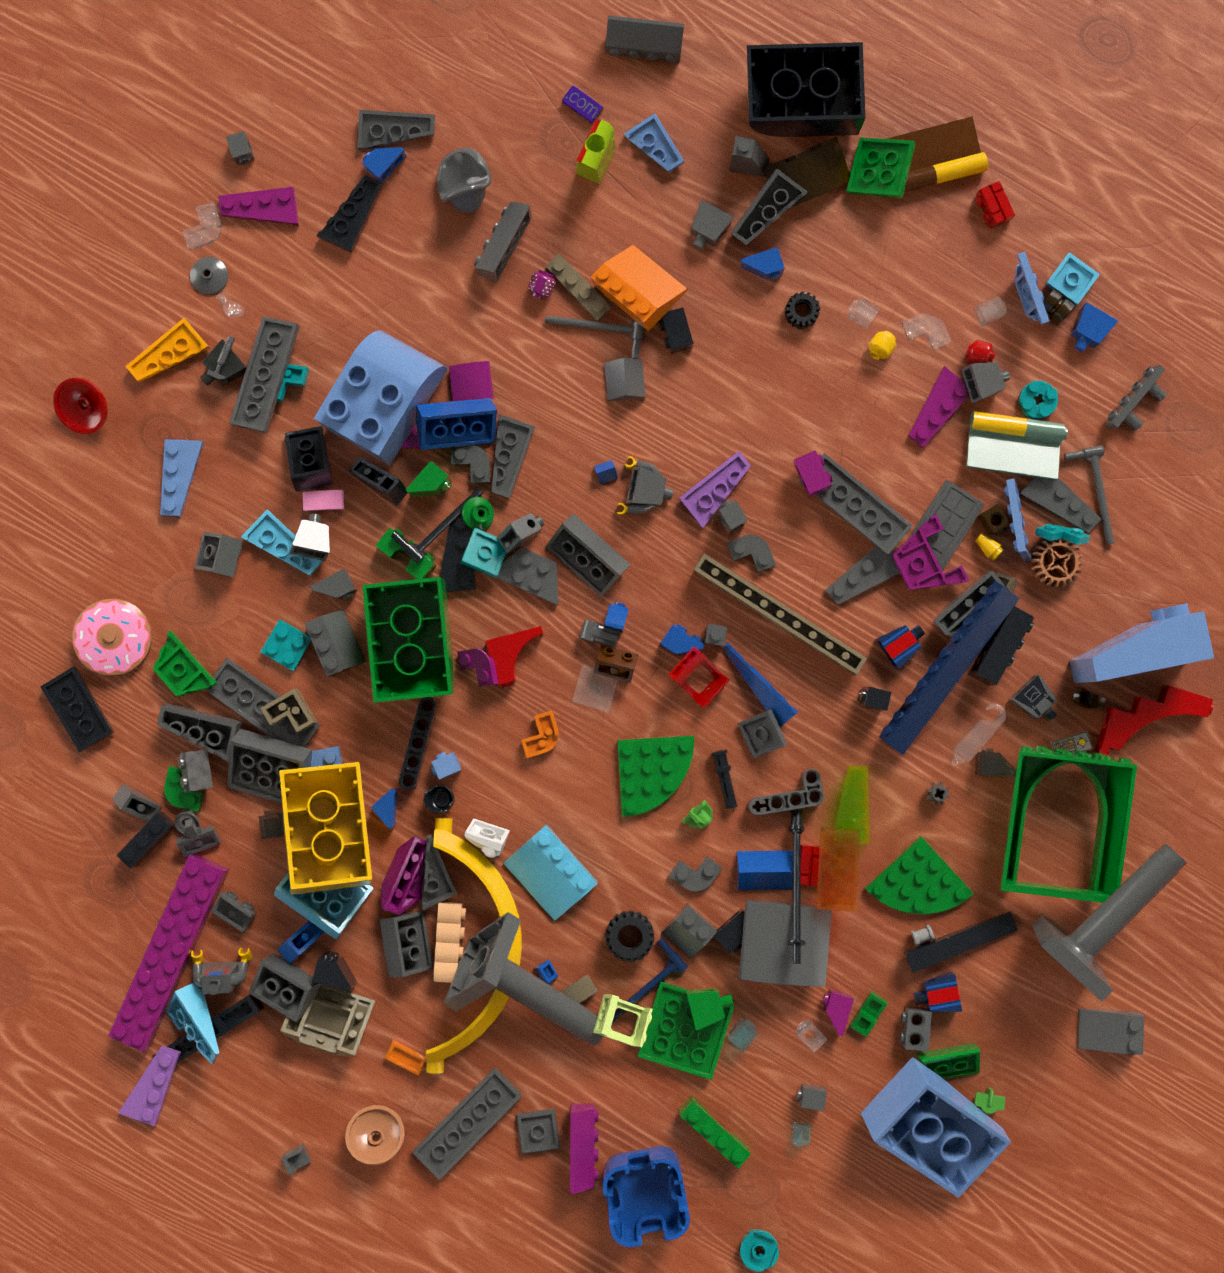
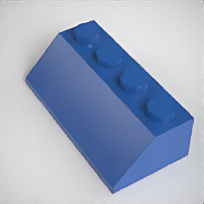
M491 398L416 405V428L420 450L495 443L497 409Z

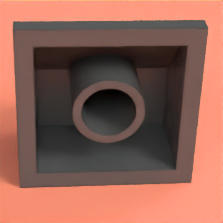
M203 531L194 568L233 577L237 570L238 556L242 550V540Z
M688 903L662 931L690 958L701 950L718 932L712 924Z

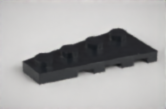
M462 514L449 525L440 577L446 582V592L476 590L475 569L460 563L472 534V529L466 526Z

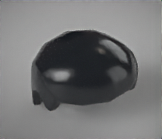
M434 785L425 792L423 802L425 807L432 813L444 814L453 807L455 796L447 786Z

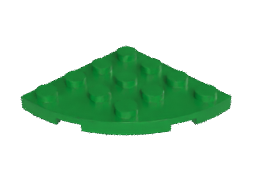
M694 735L618 740L622 817L634 816L652 810L667 800L677 790L684 780L692 761Z
M922 836L916 839L864 888L885 905L913 914H932L949 910L974 895Z

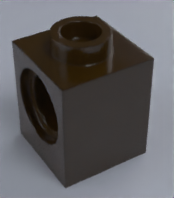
M999 504L978 515L989 535L993 533L996 536L1007 530L1005 526L1010 524ZM992 517L998 519V526H994L991 523Z

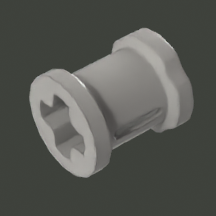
M929 924L920 930L910 931L916 947H920V944L930 940L932 942L935 941L934 933Z

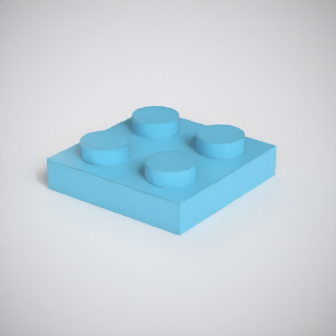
M1069 252L1045 285L1052 290H1056L1063 298L1077 306L1100 274Z

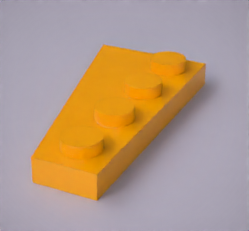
M183 318L125 367L138 382H141L210 347L188 321Z

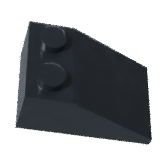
M318 426L284 433L290 476L295 491L332 485L333 477L323 427Z

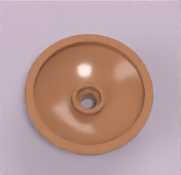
M372 1105L358 1111L347 1125L345 1133L347 1148L350 1154L360 1163L366 1165L384 1164L394 1158L400 1151L405 1136L404 1126L398 1114L386 1106ZM375 1136L380 1137L379 1141L374 1142L373 1138Z

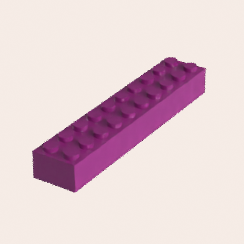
M196 854L188 856L108 1037L142 1052L151 1047L173 994L189 962L191 952L197 944L230 869Z

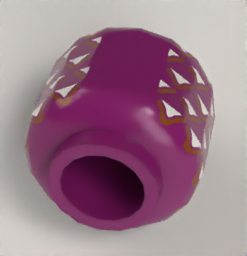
M540 269L532 274L528 289L533 292L532 296L541 300L543 296H551L555 285V279L552 278V274Z

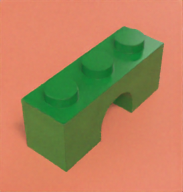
M389 528L375 545L391 559L399 552L404 551L391 537L395 531L402 537L405 536L397 528L394 531ZM427 552L424 553L425 558L419 564L411 558L409 565L405 569L417 579L427 578L436 566L433 562L435 558Z

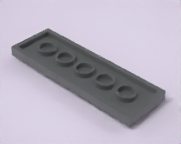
M263 316L229 424L232 426L267 434L300 328L297 323Z
M824 453L822 455L825 463L823 468L825 472L830 473L833 482L829 490L815 496L888 556L913 525Z
M229 658L225 659L213 676L218 684L205 689L274 739L306 747L321 726L320 723H316L302 732H296L289 718L276 725H270L261 707L281 697V695Z
M494 1067L422 1140L412 1153L440 1180L523 1094Z

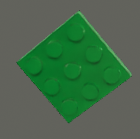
M860 137L846 192L851 195L902 199L916 145L915 142L910 140Z

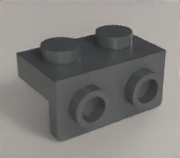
M231 891L222 892L211 912L241 932H245L257 911L254 910L252 904L246 901L243 903L237 899L238 896Z

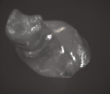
M224 293L216 296L227 316L241 317L244 315L245 308L240 303L229 300Z

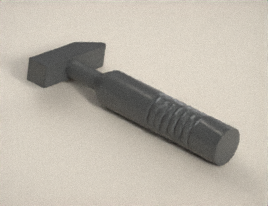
M227 337L217 360L215 372L208 370L207 375L218 380L226 379L225 376L218 373L226 362L235 338Z

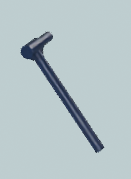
M660 938L656 943L668 956L669 965L630 997L627 1002L636 1004L673 971L675 973H682L687 969V964L676 951L674 952L663 938ZM617 1008L612 1023L623 1015L626 1010Z

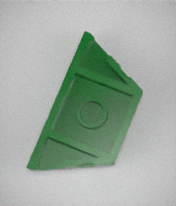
M169 630L166 635L168 636L164 647H161L159 658L153 667L156 674L177 697L216 686L218 682L175 633Z

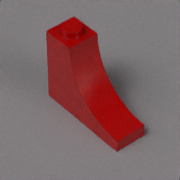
M541 626L485 641L489 658L493 657L498 678L497 686L501 685L502 688L513 686L512 682L516 681L515 666L517 658L527 643L538 636L544 635Z

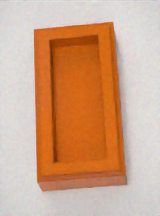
M395 1040L392 1041L384 1059L418 1076L426 1062L425 1055Z

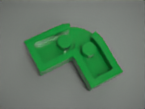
M169 766L164 786L167 800L175 807L199 812L204 792H184V788L180 784V778L182 777L181 769Z

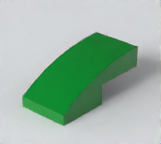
M871 991L857 1011L850 1027L867 1037L877 1023V1018L888 1005V1002Z

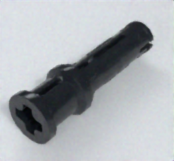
M724 749L710 754L713 756L716 767L714 772L719 776L725 808L731 809L738 805L729 772L731 771V765L728 764L726 753L728 751Z

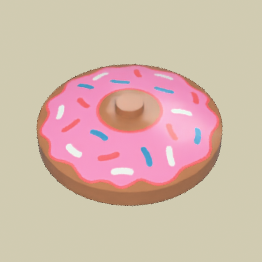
M105 599L88 606L77 618L72 632L73 648L79 660L90 670L109 676L122 675L136 669L146 659L152 645V629L145 614L135 605L120 599Z

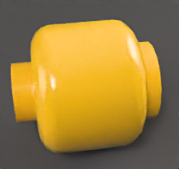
M888 331L876 333L868 344L870 355L876 360L889 358L897 346L895 336Z

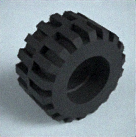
M629 910V912L622 911L610 920L606 929V944L611 954L613 953L617 959L620 958L624 962L627 960L635 962V960H641L643 956H647L653 947L654 930L652 924L640 912L636 913L633 910ZM633 925L639 928L641 940L637 945L627 947L620 943L618 934L624 926Z

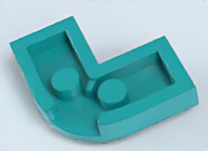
M288 364L277 402H283L287 385L305 387L309 374L308 367Z
M1045 524V526L1037 527L1035 535L1049 541L1064 539L1076 545L1089 543L1090 535L1085 534L1081 529Z

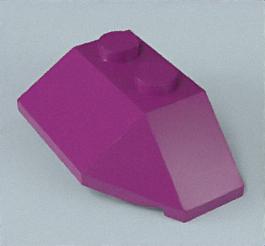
M413 836L397 849L382 883L383 910L400 915L404 910L421 899L426 840Z

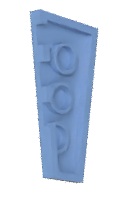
M164 440L160 515L182 516L189 494L188 490L194 478L193 474L196 465H198L204 441Z
M1014 478L1006 480L1007 487H1004L1006 498L1010 500L1007 509L1009 516L1013 518L1010 527L1012 534L1016 536V540L1013 541L1015 552L1020 554L1024 562H1029L1032 560V556L1026 549L1029 541L1025 530H1023L1025 521L1022 512H1020L1022 506L1018 486Z

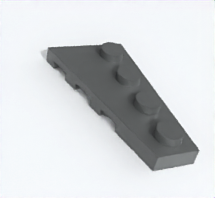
M1035 477L1019 493L1022 497H1026L1033 501L1034 504L1047 509L1053 515L1061 517L1067 523L1083 530L1086 534L1101 521V518L1059 478L1058 480Z

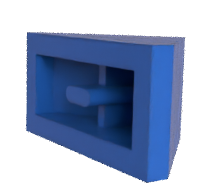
M397 788L390 789L370 807L388 828L395 827Z

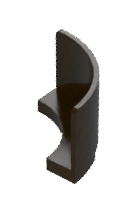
M837 136L797 154L798 158H796V155H793L763 168L767 179H769L775 169H778L807 191L791 207L848 183L850 178V172Z

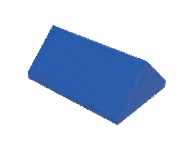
M793 850L737 851L738 890L793 889Z

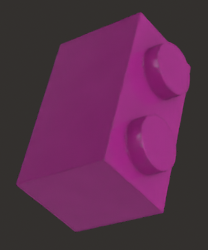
M816 450L794 459V466L809 498L829 490L833 482L830 473L825 472L823 465H825L821 454L818 455Z

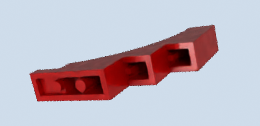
M1163 685L1158 702L1135 696L1130 713L1115 708H1108L1094 753L1110 756L1109 749L1120 751L1127 740L1139 729L1163 717L1188 714L1208 718L1214 708L1212 704L1214 699L1170 685Z

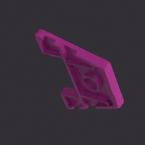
M937 514L932 515L892 555L908 590L966 583L969 581L962 565L944 574L926 539L944 529Z

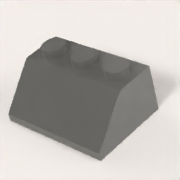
M343 609L304 623L327 677H333L366 662Z
M424 911L379 919L389 977H405L433 968Z
M273 953L260 962L249 994L293 1021L298 1022L314 1000L320 984L312 982L313 977L289 964L286 960Z

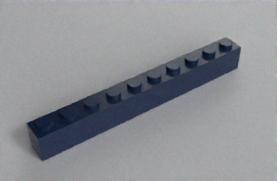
M994 581L988 587L983 598L976 603L971 614L964 619L959 630L953 634L947 646L941 650L936 661L929 666L924 677L918 681L912 693L906 697L901 708L894 713L889 724L883 728L879 738L903 755L1020 598L1005 586Z

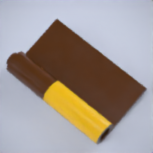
M973 116L887 138L910 140L916 144L904 192L988 170V159L984 152L981 153Z

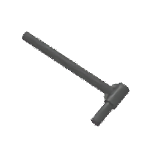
M546 315L545 323L629 333L633 340L631 358H639L640 342L643 338L644 328L635 320L631 323V326Z
M1103 446L1064 453L1065 461L1079 458L1091 461L1106 544H1114L1099 459L1104 455Z

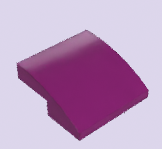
M489 361L449 366L453 401L494 399Z

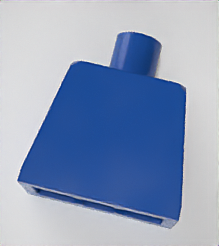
M1086 302L1080 308L1071 335L1078 339L1074 348L1079 352H1085L1087 346L1095 348L1118 320Z

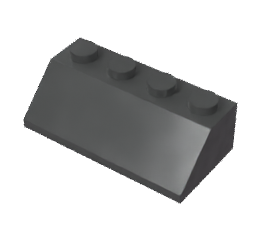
M608 15L606 54L613 57L623 55L632 59L641 57L650 61L659 59L665 60L668 63L680 62L684 24Z
M510 202L509 206L504 207L501 213L502 219L499 223L496 222L492 230L493 235L491 239H487L483 246L484 252L481 256L478 255L475 260L474 266L477 274L497 283L532 219L531 209L527 204Z
M572 514L562 523L545 546L601 597L605 595L631 565L575 514Z

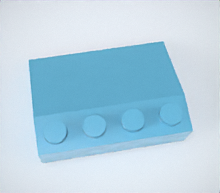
M547 824L504 862V865L554 921L598 884V881Z
M287 873L276 887L274 896L337 940L367 899L373 887L366 885L291 895L289 873Z

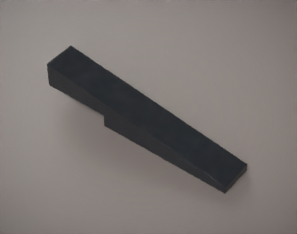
M1009 911L941 936L938 940L903 953L910 971L914 973L1018 929L1012 913Z
M249 994L211 1018L216 1039L260 1012L264 1008L261 1001ZM186 1035L167 1046L181 1052L178 1062L198 1050L196 1042L194 1040L189 1041Z

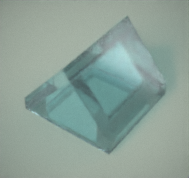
M793 1123L792 1143L796 1147L809 1145L811 1125Z

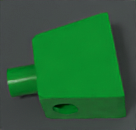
M717 988L686 991L696 1031L724 1019L723 1008L734 1006L731 994L720 997Z

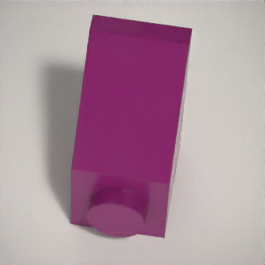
M829 989L828 993L824 994L822 1004L839 1036L843 1037L854 998L851 995Z

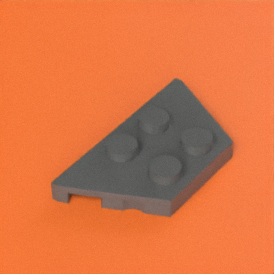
M521 547L502 563L496 578L558 605L556 562Z

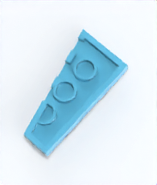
M268 509L241 536L243 539L310 576L323 563L322 560L289 554L296 535Z

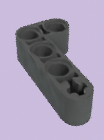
M806 769L802 772L801 781L803 789L751 798L748 802L749 811L755 815H763L820 805L824 800L819 772L814 769ZM809 772L815 774V781L812 783H808L806 780V775ZM813 791H816L819 795L818 800L815 802H811L809 799V795ZM794 794H797L800 798L799 803L796 805H792L790 802V798ZM777 797L781 800V804L778 808H773L771 801ZM764 799H767L768 810H766V806L759 807V811L752 808V805H755V801L764 804L766 803Z

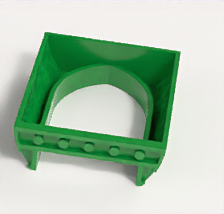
M1021 746L1018 749L1000 890L1103 903L1121 886L1137 765L1131 763V759L1119 758L1118 760L1102 753H1094V756H1092V754L1075 750L1073 753L1061 748H1055V751L1044 746H1036V749ZM1073 763L1091 781L1098 801V821L1088 890L1017 881L1026 809L1030 796L1037 784L1048 773L1060 766Z

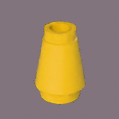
M984 533L975 540L986 557L993 561L1004 551L1001 544Z

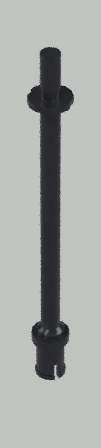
M795 809L790 810L791 826H789V832L793 834V939L788 941V945L793 946V964H801V946L806 945V941L801 940V834L805 831V828L803 826V810L796 809L795 812Z

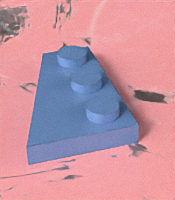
M655 113L623 134L668 173L685 163Z

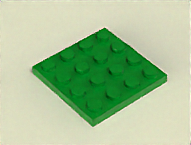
M660 981L652 1006V1019L646 1031V1041L639 1048L637 1057L712 1080L734 1006L723 1008L724 1019L696 1031L686 991L689 989Z

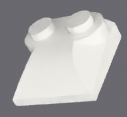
M473 818L464 836L469 842L482 848L487 857L495 858L501 854L510 830Z

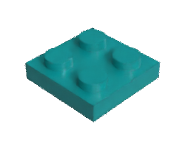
M474 528L460 563L496 578L506 551L497 537Z
M279 619L260 652L286 668L295 671L312 641L309 635Z

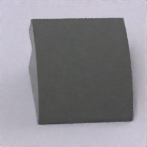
M746 900L739 979L784 985L826 986L832 908L801 904V940L806 941V945L801 946V964H793V946L788 945V941L793 939V902Z

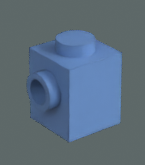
M443 752L434 756L436 760L432 761L433 766L430 767L434 777L438 776L439 779L462 770L455 752L448 755Z

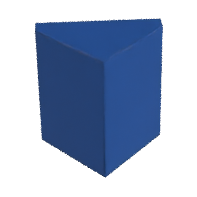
M612 460L594 466L600 484L618 479Z
M549 959L534 967L540 979L547 984L558 977Z

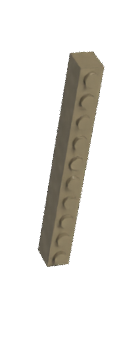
M706 554L702 556L693 570L701 578L852 675H857L867 660L866 657Z

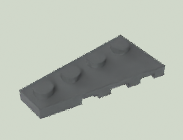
M359 110L357 149L361 150L434 136L436 116L434 114Z
M500 414L498 417L492 493L510 499L535 426Z
M875 546L830 585L825 592L838 605L899 574L900 572L892 558L894 552L891 551L887 556Z

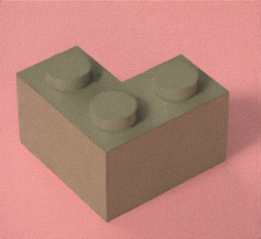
M293 689L261 707L270 725H276L289 718L296 732H302L318 723L299 689Z

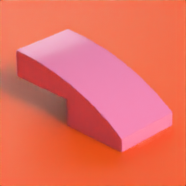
M344 490L303 492V511L344 509Z

